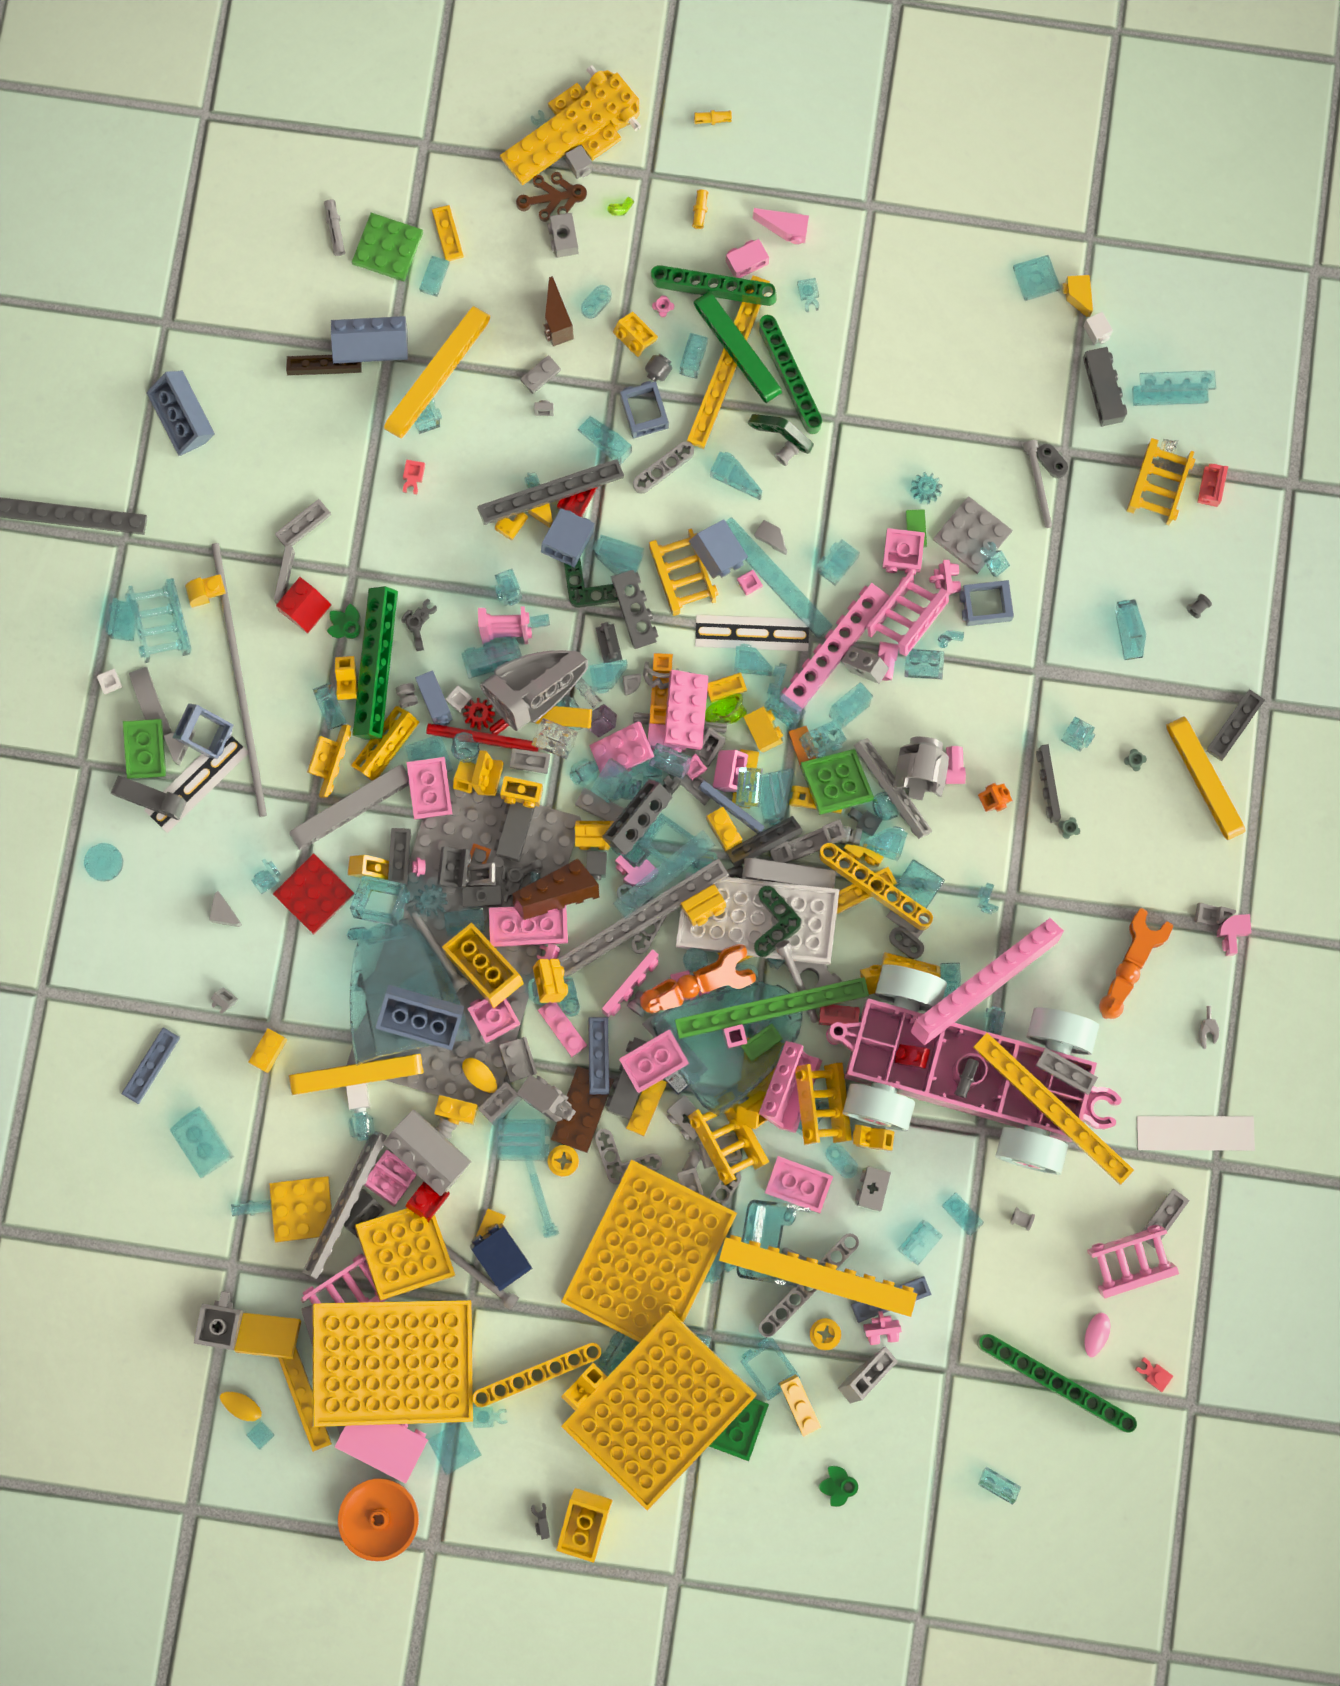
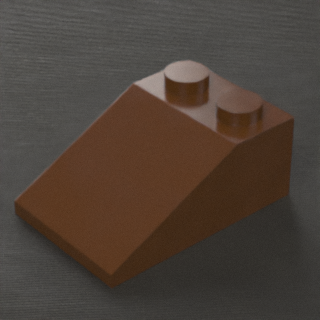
M551 276L548 283L545 313L546 324H543L547 341H551L554 347L573 340L574 335L572 322L554 278Z

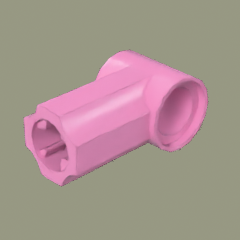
M880 641L878 657L889 668L882 680L892 681L899 645Z
M946 747L949 764L945 784H965L966 772L965 767H963V747Z

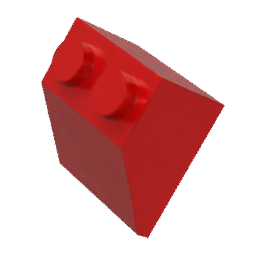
M301 577L296 580L276 604L280 613L307 634L332 606L324 596Z

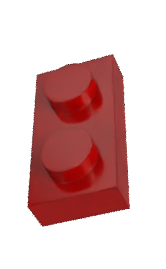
M899 1044L894 1063L925 1069L931 1050L924 1047Z

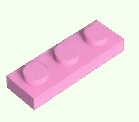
M549 1002L538 1009V1012L571 1057H574L587 1047V1044L557 1003Z

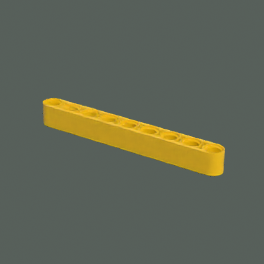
M475 306L468 311L388 417L384 425L386 431L399 438L405 436L486 328L490 320L489 314Z

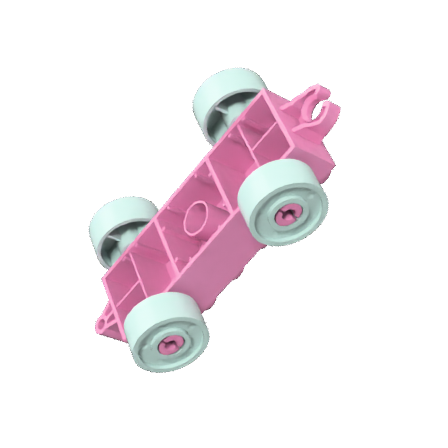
M889 964L883 965L875 995L893 1003V1005L868 998L864 1004L860 1022L849 1024L836 1022L826 1032V1039L830 1044L837 1045L842 1043L851 1050L844 1078L865 1084H850L843 1109L844 1115L872 1125L892 1130L908 1131L915 1101L904 1097L908 1096L1021 1128L1003 1127L995 1157L1031 1170L1061 1175L1069 1145L1060 1140L1072 1142V1140L973 1048L988 1033L1081 1121L1095 1129L1105 1130L1115 1126L1116 1120L1114 1118L1098 1117L1093 1110L1097 1100H1105L1112 1106L1119 1105L1122 1100L1115 1091L1105 1087L1097 1088L1093 1086L1090 1094L1086 1095L1035 1066L1044 1049L1047 1048L1094 1075L1096 1062L1071 1056V1053L1092 1055L1099 1029L1098 1023L1065 1011L1036 1007L1033 1010L1027 1038L1045 1046V1048L953 1023L926 1045H923L911 1033L915 1020L923 1015L918 1013V1011L927 1012L943 1000L947 982L937 976L916 969ZM899 1044L930 1049L926 1068L894 1063ZM968 1059H975L979 1062L973 1078L975 1081L971 1083L967 1097H959L954 1094L960 1081L959 1076L962 1075Z

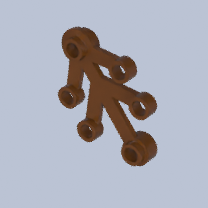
M554 172L551 175L552 183L560 185L567 190L560 192L546 183L541 175H536L533 178V185L549 194L533 197L520 195L516 199V206L520 211H527L531 205L550 202L546 209H542L539 212V219L542 222H547L561 200L568 199L564 206H560L557 209V215H560L562 210L568 213L576 202L584 201L587 197V190L581 184H570L562 178L559 172ZM556 176L560 178L557 181L553 179ZM540 179L542 182L536 183L535 181ZM581 191L579 195H576L574 192ZM525 199L527 202L521 203L520 201ZM546 213L548 216L543 218L541 215Z

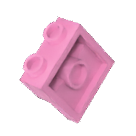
M887 528L882 568L886 569L888 573H897V570L905 571L906 575L910 571L913 572V575H916V572L920 573L925 533Z
M507 998L495 1008L486 999L482 1001L477 999L470 1003L471 1007L467 1008L486 1043L521 1025Z

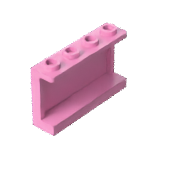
M786 1041L759 1114L779 1129L796 1133L801 1121L795 1069L797 1066L810 1064L811 1071H818L822 1060L807 1055L803 1051L804 1047L801 1044Z
M408 1424L345 1426L335 1448L406 1484L428 1439L425 1438V1433L417 1429L414 1432L407 1429Z

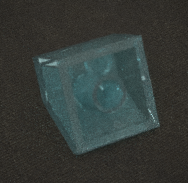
M889 827L865 839L862 847L870 849L883 857L898 861L908 833L904 832V829L901 827Z

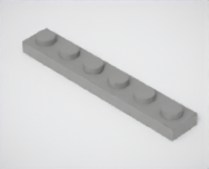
M867 738L857 742L854 747L858 755L863 758L868 765L869 771L877 778L880 787L886 791L891 803L897 807L900 816L910 826L911 832L918 839L929 835L932 832L931 828L904 789L895 788L894 775L870 740Z

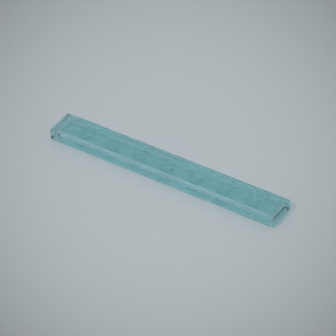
M732 517L729 518L726 523L747 554L748 558L745 561L818 639L823 636L833 625Z

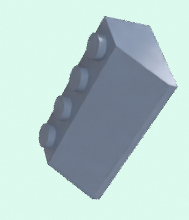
M406 316L331 320L333 363L408 360Z
M183 370L165 372L146 392L178 456H182L206 444L215 435Z
M388 985L376 1029L452 1050L464 1006Z

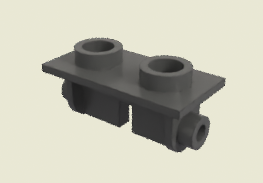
M605 622L600 627H596L604 664L623 660L614 623L608 624V622Z

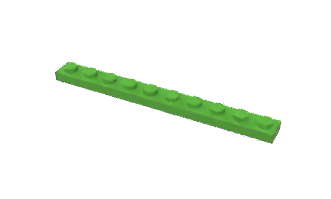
M865 977L675 1019L678 1038L682 1039L741 1024L745 1025L869 997Z

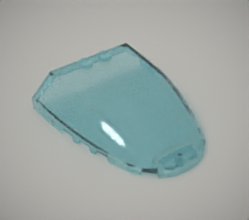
M393 921L377 924L366 931L356 945L351 970L349 1004L351 1039L356 1066L379 1057L433 1046L376 1029L388 985L461 1005L452 982L437 955L423 935L408 924ZM464 1012L454 1042L471 1041Z
M756 981L741 989L733 987L721 988L710 994H702L693 1000L684 1001L681 1006L667 1009L653 1017L651 1022L656 1037L670 1029L690 1063L678 1070V1072L704 1108L719 1116L753 1091L776 1068L785 1042L795 1043L803 1019L802 1012L743 1025L746 1039H750L771 1023L783 1038L782 1041L752 1062L740 1046L727 1049L722 1030L679 1039L675 1019L790 994L788 990L778 984L774 986L765 984L764 981Z

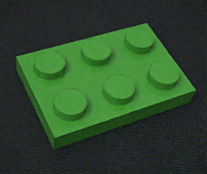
M162 719L123 721L127 778L165 777L166 764Z

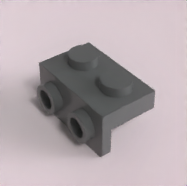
M441 847L437 885L457 889L466 886L469 880L467 869L471 861L470 849Z

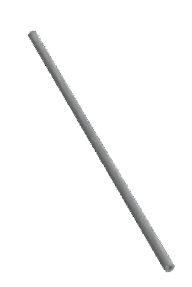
M219 543L212 544L216 573L217 575L221 574L226 594L220 596L259 817H265L267 813Z

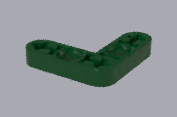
M752 414L748 421V425L758 431L780 433L785 439L794 444L799 451L809 454L814 446L810 439L785 418Z
M580 558L575 566V571L571 570L570 565L564 563L569 601L573 607L580 608L618 602L617 597H614L613 594L607 595L608 599H605L604 590H607V594L612 593L614 589L613 584L584 587ZM572 576H578L580 583L573 585L569 580ZM577 589L579 597H583L580 599V602L572 600V598H575V590ZM594 591L601 593L602 597L599 600L591 598V594Z
M764 886L759 890V900L778 923L755 941L754 951L759 957L770 955L776 950L775 945L778 942L788 940L801 928L800 917L771 886ZM764 892L767 894L771 892V899L774 901L772 905L768 897L763 898ZM777 905H783L785 911L782 914H778L774 911V908ZM789 920H796V926H789L787 928V931L789 933H786L784 928H786L789 925ZM775 931L783 933V937L780 940H775L772 937ZM769 937L771 943L766 946V951L763 949L759 951V945L762 944L764 946L767 944L768 939L766 938Z

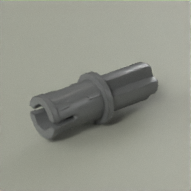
M968 1059L962 1075L959 1076L960 1081L954 1092L955 1095L962 1098L967 1097L971 1083L975 1081L973 1078L979 1065L977 1060Z

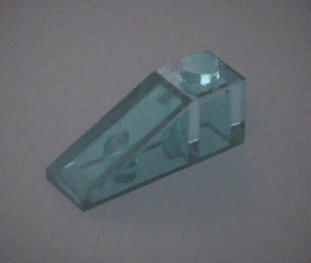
M591 416L578 428L580 433L612 460L618 459L620 465L632 453V445Z
M719 452L710 470V477L761 500L763 491L740 462L735 459V456L728 452Z

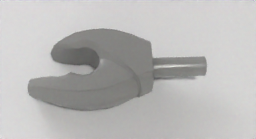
M1207 1006V1019L1202 1021L1199 1029V1040L1203 1049H1206L1207 1033L1212 1034L1213 1044L1219 1038L1218 1024L1215 1019H1211V1006Z

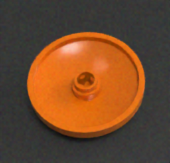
M382 1478L370 1479L355 1486L344 1498L338 1514V1528L343 1542L355 1555L369 1561H385L400 1555L414 1540L419 1525L418 1508L410 1492L401 1484Z

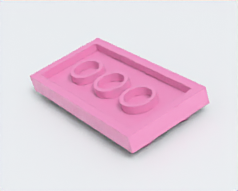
M678 670L670 671L663 744L696 750L702 749L709 676Z
M566 906L563 909H552L546 914L526 920L522 919L514 907L489 908L490 943L494 947L568 943Z
M653 949L604 1005L602 1013L608 1018L610 1015L615 1016L621 1009L620 1004L622 1001L625 1000L627 1002L634 994V987L636 985L640 987L646 980V973L648 971L653 972L658 966L659 954Z

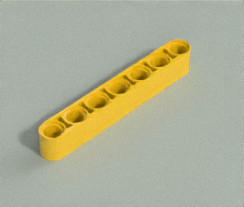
M1183 716L1166 724L1173 743L1225 839L1230 840L1246 831L1245 826L1187 718Z
M826 843L821 847L819 858L828 867L917 929L926 930L930 927L933 915L929 910L836 845ZM831 850L833 852V856L826 857L823 854V851ZM846 861L848 862L849 867L842 868L839 865V862ZM862 872L865 878L857 879L855 873ZM878 883L881 889L873 890L871 884ZM894 894L897 900L891 902L887 899V895ZM903 906H911L912 912H905L903 910ZM925 916L928 919V923L922 924L918 918Z
M412 1054L289 1075L291 1093L296 1095L424 1073L421 1054Z
M589 1343L478 1389L473 1394V1403L477 1407H485L593 1362L601 1356V1348L596 1343ZM590 1346H595L598 1349V1355L594 1358L587 1355V1349ZM571 1354L579 1356L580 1361L577 1365L569 1363L568 1359ZM554 1361L561 1364V1370L558 1373H553L550 1370V1365ZM535 1369H539L543 1373V1377L539 1381L532 1378V1372ZM516 1377L523 1378L524 1386L522 1388L514 1386L513 1381ZM499 1384L506 1388L503 1396H498L495 1393V1387ZM480 1392H484L487 1395V1401L484 1404H480L476 1399L477 1394Z

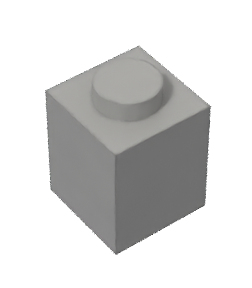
M582 145L565 153L566 162L576 179L586 177L593 171L592 162Z

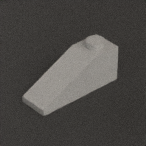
M885 1346L854 1371L838 1389L850 1404L861 1401L898 1361Z

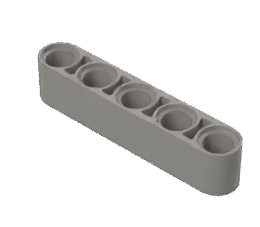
M755 858L744 859L742 874L743 879L833 889L836 872L832 870Z

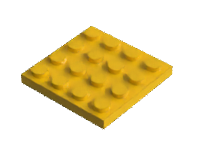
M406 1208L355 1225L379 1301L455 1276L435 1215L428 1223L426 1218L420 1217Z

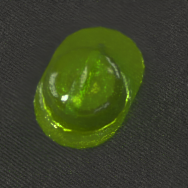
M735 693L711 704L705 711V721L713 723L722 720L727 724L736 723L743 716L747 715V710L742 704L743 696L740 693Z

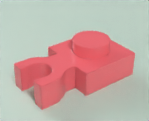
M406 459L403 479L407 480V482L403 486L404 493H407L408 487L412 486L414 487L413 494L417 495V482L422 483L424 462Z
M1143 1357L1141 1361L1146 1364V1368L1142 1370L1136 1367L1135 1370L1141 1374H1146L1145 1381L1160 1392H1163L1173 1378V1375L1158 1364L1152 1367L1150 1361Z

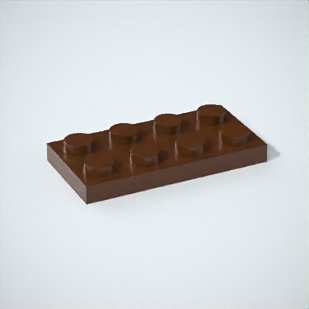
M577 1066L567 1093V1101L576 1112L570 1121L565 1119L557 1121L551 1137L552 1141L588 1153L609 1094H589V1070ZM609 1078V1093L614 1082L612 1078Z

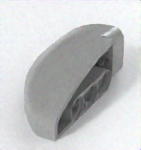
M552 650L532 653L497 667L494 670V674L483 681L480 687L499 715L513 730L517 731L530 721L533 723L537 722L551 710L583 676L588 668V661L577 651Z

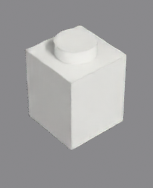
M1103 312L1086 319L1083 326L1093 345L1099 342L1100 344L1107 342L1113 332Z
M366 1083L346 1086L349 1110L357 1114L366 1112V1108H371Z

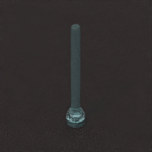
M523 1146V1157L544 1222V1230H542L544 1238L556 1236L559 1234L558 1227L551 1221L529 1147Z

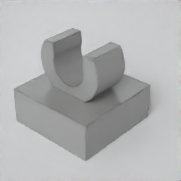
M224 987L215 992L211 998L213 1000V1008L217 1005L222 1007L220 1010L221 1014L235 1005L238 1000Z

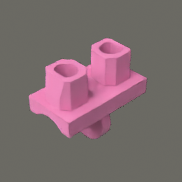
M943 560V563L938 565L939 569L934 570V576L929 577L930 583H935L936 589L942 588L948 591L949 597L951 594L961 591L960 581H952L951 576L959 574V565L950 563V560Z
M878 1311V1317L871 1318L872 1323L863 1324L866 1337H868L870 1345L879 1344V1335L887 1334L888 1342L899 1341V1332H902L899 1320H892L891 1316H884L883 1311Z

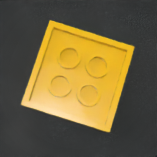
M329 1177L269 1183L275 1242L320 1237L332 1213Z

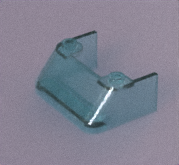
M752 1200L747 1206L741 1242L749 1244V1240L761 1243L760 1247L768 1249V1246L780 1249L783 1226H790L794 1223L797 1211L810 1213L811 1209L788 1203ZM737 1266V1275L740 1278L798 1288L797 1283Z

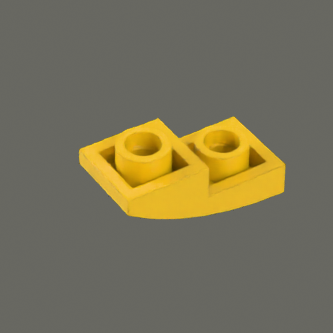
M846 844L843 848L844 852L857 861L864 856V860L872 866H879L884 859L880 854L861 846Z

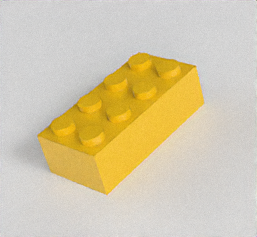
M472 922L442 946L449 960L493 1008L524 984L520 974Z

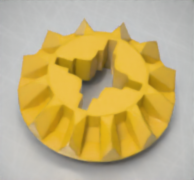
M567 1145L555 1147L548 1156L549 1169L557 1176H570L576 1171L579 1164L577 1152ZM564 1152L566 1159L572 1161V1163H566L562 1169L561 1163L555 1161V1159H561Z
M828 1318L817 1320L810 1329L811 1342L820 1350L835 1348L841 1339L839 1325ZM828 1326V1333L834 1337H827L824 1343H822V1335L817 1333V1331H824Z

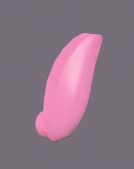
M1104 1313L1096 1314L1087 1327L1085 1350L1089 1357L1096 1356L1109 1337L1110 1320Z

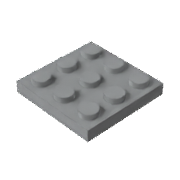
M968 496L933 540L978 574L1013 530Z

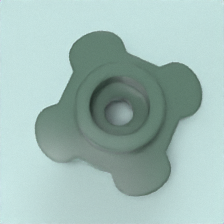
M1132 749L1130 755L1124 759L1125 765H1130L1134 771H1139L1141 769L1140 766L1147 761L1146 756L1138 752L1137 749Z
M1070 817L1065 822H1059L1058 827L1063 832V838L1069 839L1072 835L1080 834V828H1078L1074 817Z

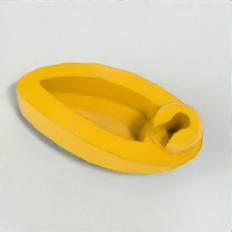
M466 1058L463 1061V1072L471 1084L484 1092L495 1093L497 1091L496 1080L484 1063L474 1058Z
M224 1392L220 1395V1400L224 1407L235 1417L244 1421H256L262 1416V1411L258 1404L248 1396L237 1392Z

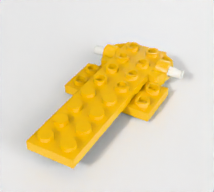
M593 65L588 67L586 71L592 77L584 90L576 83L551 100L548 106L556 116L500 154L501 160L521 185L527 183L534 176L565 156V153L579 145H582L589 158L593 161L621 141V136L617 132L619 129L627 125H631L635 131L640 129L641 125L636 121L640 114L639 98L618 72L615 74L608 70L597 72Z

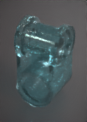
M571 977L564 980V983L568 985V993L560 1003L564 1013L567 1016L573 1017L579 1013L580 1004L577 998L576 987ZM571 1002L573 1005H576L573 1007L574 1010L570 1011V1009L567 1008L569 1007L568 1003Z

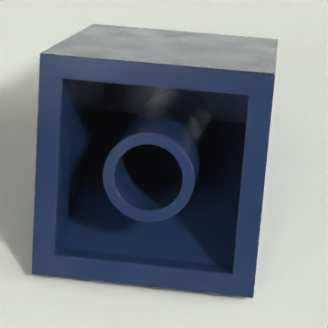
M502 1223L492 1225L488 1229V1233L484 1236L479 1235L471 1241L470 1248L499 1291H502L533 1269Z

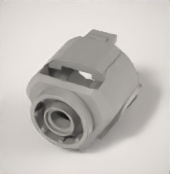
M917 736L910 739V744L902 746L897 762L894 780L896 783L895 788H908V797L911 799L923 800L925 792H933L938 797H942L949 764V756L942 750L943 743L937 739Z

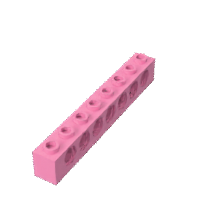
M873 583L861 590L859 593L861 597L857 602L854 600L849 605L847 615H842L836 622L838 626L835 630L831 629L826 634L825 639L827 640L824 644H819L813 651L815 655L812 659L808 658L802 665L804 669L801 673H796L790 680L792 683L788 689L785 687L779 694V704L796 717L841 662L849 648L856 643L867 629V623L870 618H874L890 596ZM869 602L871 603L872 607L866 609L863 607L862 603ZM857 616L861 621L853 623L851 617ZM847 631L849 633V636L843 638L840 636L839 632ZM835 645L838 651L830 652L828 646ZM822 659L826 662V666L820 667L816 661ZM812 674L815 680L807 681L805 675ZM799 688L804 694L796 696L793 690Z

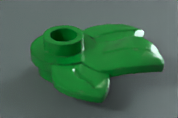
M349 604L345 613L330 611V620L333 625L327 629V632L334 638L346 637L354 639L358 637L361 632V627L358 623L360 618L358 610L352 604ZM354 627L355 631L350 633L348 629Z
M829 1466L828 1473L830 1478L823 1480L818 1488L822 1493L831 1496V1506L839 1507L846 1503L848 1497H852L857 1493L858 1483L853 1477L848 1476L845 1469L838 1466ZM846 1483H851V1490L845 1489Z

